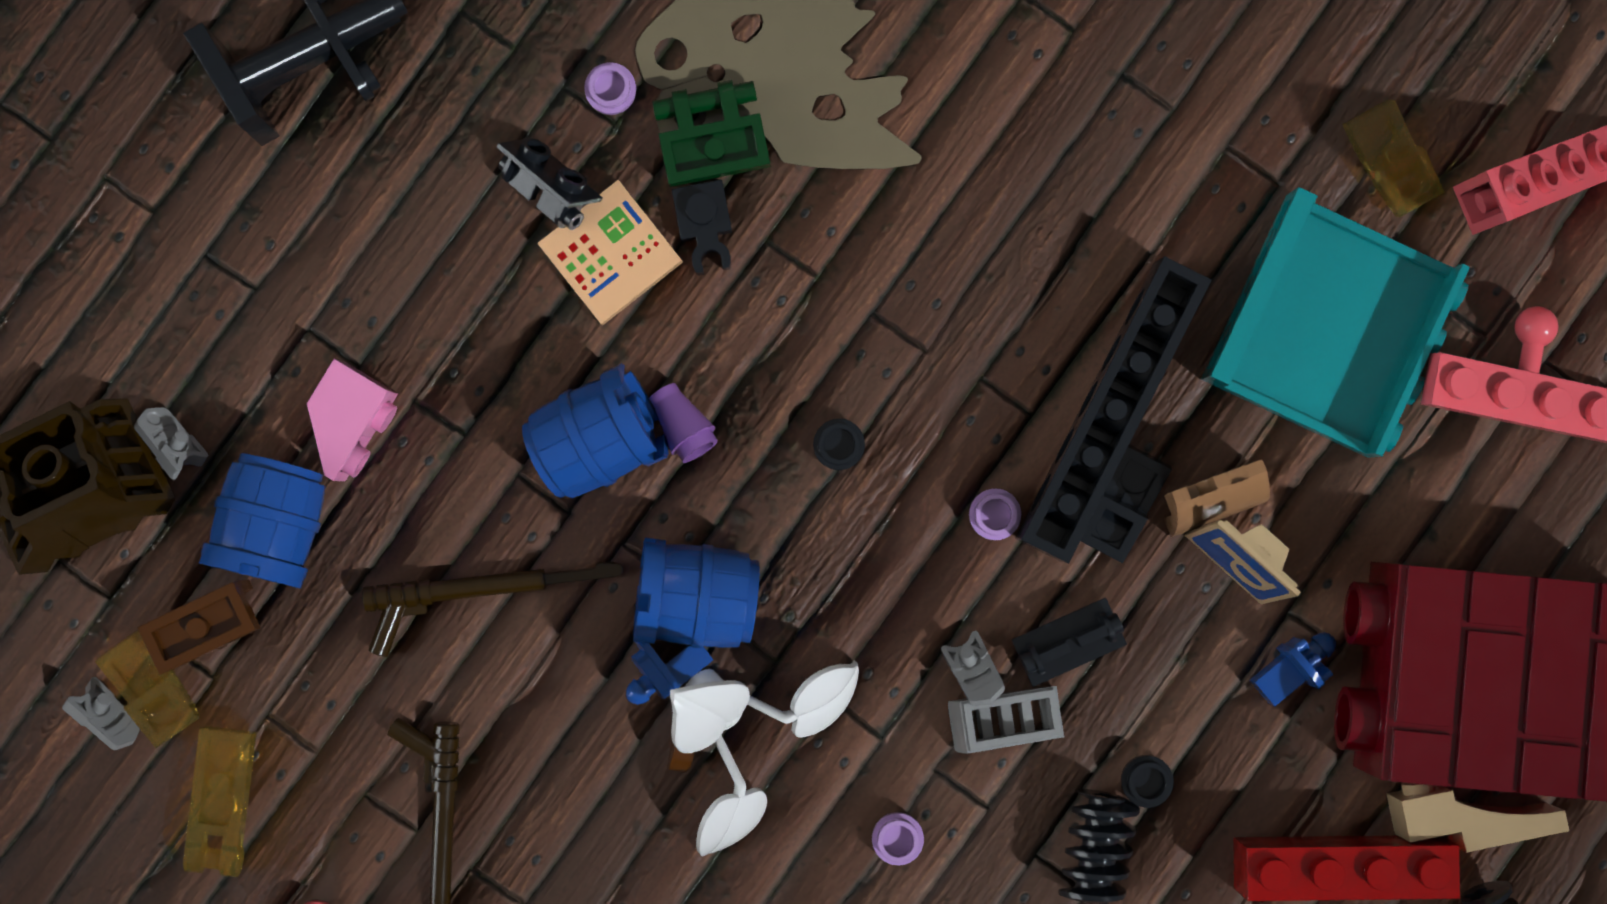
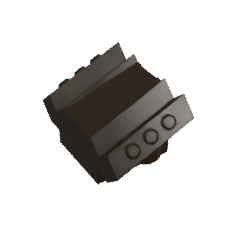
M128 398L100 399L81 409L71 401H68L0 434V537L19 575L48 572L55 559L80 557L82 552L89 549L92 545L117 533L136 530L143 516L167 515L176 498L156 460V456L134 429L137 417Z

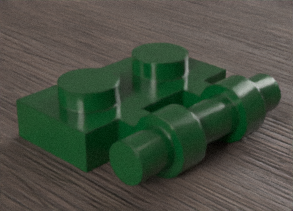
M728 80L718 82V88L688 94L687 89L671 92L672 97L652 101L656 121L676 117L679 128L678 130L658 133L670 187L771 167L760 113L740 117L737 106L757 101L754 81L733 85V81ZM722 108L723 121L694 126L692 114Z

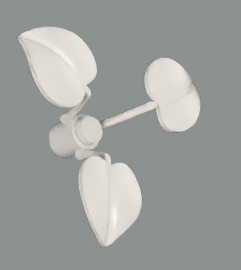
M855 660L851 664H836L826 667L807 678L795 692L790 705L791 710L781 711L751 696L745 684L736 680L724 681L712 669L700 671L688 681L685 687L670 690L673 712L671 737L674 746L682 753H693L715 743L734 781L733 794H725L717 798L702 817L696 838V849L701 856L725 849L748 835L760 822L767 806L766 794L760 788L755 787L746 791V783L722 737L723 731L733 727L741 718L746 706L749 705L782 723L788 724L793 722L792 732L796 737L802 738L817 734L836 721L848 706L856 689L859 675L858 663Z

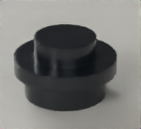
M832 419L825 422L817 430L813 441V448L817 459L824 466L833 470H845L854 466L861 459L865 449V440L863 433L853 422L846 419Z
M1140 755L1131 759L1125 765L1121 774V788L1125 796L1140 807L1151 808L1162 804L1168 799L1173 789V774L1169 766L1163 760L1153 755Z

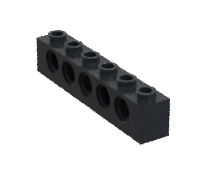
M1166 256L1153 263L1015 539L1060 562L1070 563L1212 281L1211 279Z

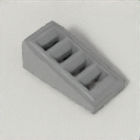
M1057 686L1005 692L992 704L972 706L967 698L948 701L955 751L958 753L969 754L1064 737ZM1032 700L1039 701L1043 729L1035 730L1031 706ZM1014 703L1018 705L1022 731L1015 733L1011 704ZM990 707L997 708L1000 735L994 736ZM972 710L976 711L979 738L975 736Z

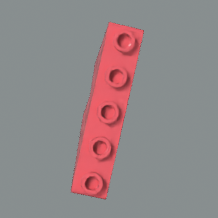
M1607 125L1499 165L1454 186V192L1472 235L1607 181Z

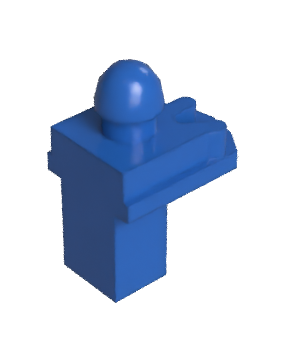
M1323 632L1313 636L1309 644L1304 638L1299 639L1295 637L1285 644L1281 643L1276 648L1280 655L1249 681L1268 704L1274 707L1303 683L1320 689L1325 685L1324 682L1333 676V673L1321 663V660L1325 657L1329 658L1335 651L1336 640L1334 636Z
M635 642L639 651L631 656V660L643 676L638 680L633 679L628 684L626 689L627 700L636 705L644 704L650 700L649 697L655 692L661 699H665L670 695L671 689L681 687L714 659L704 646L701 649L692 648L689 645L665 664L649 643Z

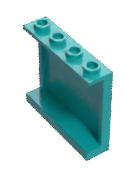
M1298 187L1286 195L1201 380L1367 458L1382 457L1385 451L1390 452L1395 447L1401 436L1403 424L1399 423L1406 404L1412 405L1422 391L1425 378L1420 376L1430 353H1438L1445 341L1447 331L1442 329L1449 312L1456 311L1466 296L1469 285L1463 281L1470 267L1465 264L1455 267L1446 265L1316 204L1317 195Z

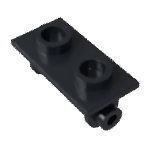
M534 138L498 143L497 148L505 154L498 165L499 170L502 171V179L529 201L535 200L540 189L543 190L536 207L559 228L576 229L584 219V214L580 212L583 205L601 202L603 197L587 185L586 178L579 172L562 164L551 154V149L545 143Z
M1106 597L1011 639L1032 687L1127 645L1122 634L1124 632L1123 625L1116 613L1113 614Z

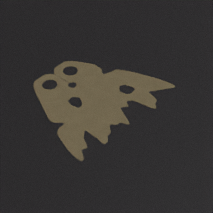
M675 0L645 29L636 43L635 53L643 79L648 84L662 90L657 100L672 97L671 92L687 89L688 94L718 88V82L711 81L707 76V70L713 64H719L725 70V76L719 82L732 80L734 85L754 81L757 101L737 105L739 116L760 113L764 135L784 163L833 169H887L911 166L920 163L922 159L919 153L878 123L880 116L901 103L902 96L900 91L907 83L908 78L895 75L853 80L845 74V70L852 64L853 60L841 51L842 46L875 16V12L872 10H859L855 8V3L852 0ZM760 14L762 16V29L749 42L745 43L734 39L731 28L732 22L744 15ZM666 38L678 39L687 49L685 63L676 70L663 69L655 60L654 52L656 46ZM835 94L842 99L846 113L841 119L821 120L812 113L818 96ZM722 108L706 111V119L703 124L723 121ZM674 118L656 121L660 133L679 129Z

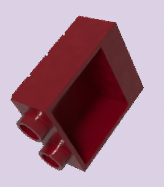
M1371 561L1369 583L1353 581L1350 584L1345 598L1343 628L1347 643L1363 645L1360 688L1342 687L1337 698L1334 716L1336 744L1340 750L1354 751L1353 767L1380 780L1452 786L1456 788L1516 792L1520 794L1580 798L1607 802V583Z

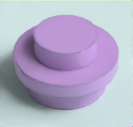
M607 62L596 66L590 71L585 81L584 90L589 104L596 111L606 115H616L627 110L633 103L636 96V83L633 75L626 67L618 63Z
M985 490L978 494L970 505L969 520L971 526L983 538L989 540L1005 539L1012 535L1020 524V505L1016 498L1005 490Z
M894 812L883 816L876 823L872 832V844L876 854L884 862L891 865H905L915 860L922 851L924 835L920 824L915 818L906 813Z

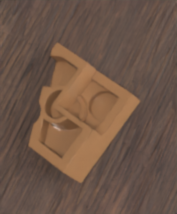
M1263 460L1255 461L1164 495L1171 512V516L1164 518L1171 538L1268 502L1270 498V485Z

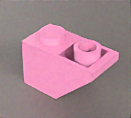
M333 359L307 402V407L324 476L333 481H346L349 475L353 478L356 477L365 466L370 456V451L366 449V446L376 431L382 433L391 423L397 411V406L392 403L398 393L350 364L337 359Z

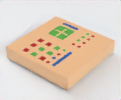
M619 180L599 194L603 197L601 202L586 204L580 212L584 214V219L579 227L574 230H569L567 227H557L537 243L602 326L683 263L678 254Z

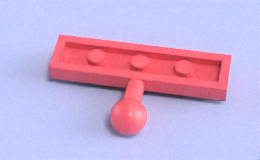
M1533 306L1523 310L1518 315L1514 326L1515 334L1520 342H1522L1518 369L1441 352L1430 353L1421 405L1607 443V388L1539 374L1544 346L1555 339L1559 328L1555 314L1549 309Z

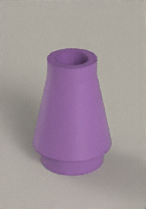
M676 383L668 384L651 395L649 400L655 408L671 455L678 454L681 461L687 463L702 456L717 444L718 440L713 434L715 426L687 399Z

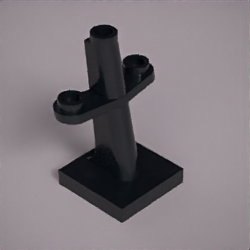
M304 0L316 23L236 62L229 50L203 23L196 25L183 34L237 124L261 146H264L280 136L261 105L264 97L277 87L335 56H338L364 100L368 101L375 97L373 92L381 88L377 78L365 60L356 65L347 50L401 22L400 17L408 13L401 0H362L329 17L326 16L320 5L327 0Z

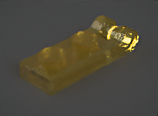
M211 726L199 728L183 858L184 871L202 873L205 868L220 870V875L238 877L240 875L244 862L243 841L257 732ZM208 835L223 836L222 848H209L207 843Z

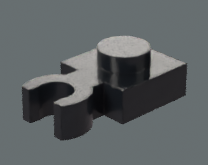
M717 180L671 189L682 242L697 240V247L692 254V265L697 275H704L702 260L710 252L721 256L724 271L730 270L731 256L729 250L723 243L719 242L718 235L732 233L723 181Z

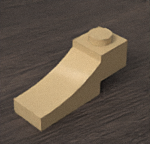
M1401 783L1402 790L1386 793L1394 832L1410 843L1448 835L1450 841L1459 845V849L1467 853L1569 831L1565 810L1546 802L1509 807L1472 804L1456 800L1453 790L1447 787L1414 783Z

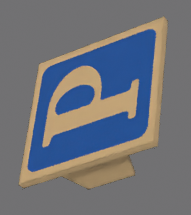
M1218 520L1185 534V537L1261 605L1296 597L1301 593L1296 588L1298 584L1282 571L1289 548L1262 524L1241 534L1227 520Z

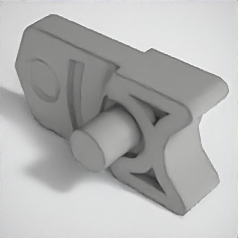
M146 408L134 425L136 432L156 456L157 462L172 480L177 478L183 465L202 466L209 456L195 437L189 435L167 408Z
M973 631L968 641L962 646L951 647L944 645L941 647L947 664L972 706L992 704L1004 692V683L977 631Z
M92 677L85 687V695L81 697H68L62 709L81 726L88 728L112 750L132 745L137 738L142 723L114 697L115 695L99 679Z

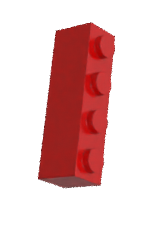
M1398 835L1233 837L1234 889L1247 901L1460 899L1459 845L1442 836L1411 843Z

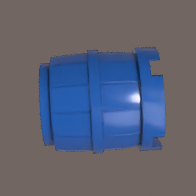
M621 363L603 372L598 380L574 390L568 389L562 392L558 398L531 413L528 422L522 426V435L530 459L542 481L555 496L559 498L564 496L574 498L602 486L608 487L616 483L618 478L635 470L642 464L649 467L667 458L669 449L665 435L663 434L655 438L653 432V422L659 420L657 413L636 376L631 371L624 374V364Z
M241 453L238 462H232L220 496L216 497L214 504L216 511L209 543L203 542L199 563L301 589L308 569L304 568V564L309 555L315 533H319L321 525L319 519L326 489L324 485H321L323 475L281 461Z
M644 538L634 617V642L655 644V640L658 639L672 643L687 644L692 648L701 649L702 646L730 648L739 647L741 642L750 643L758 602L760 574L758 560H751L749 553L717 548L709 544H702L701 546L666 544V540Z

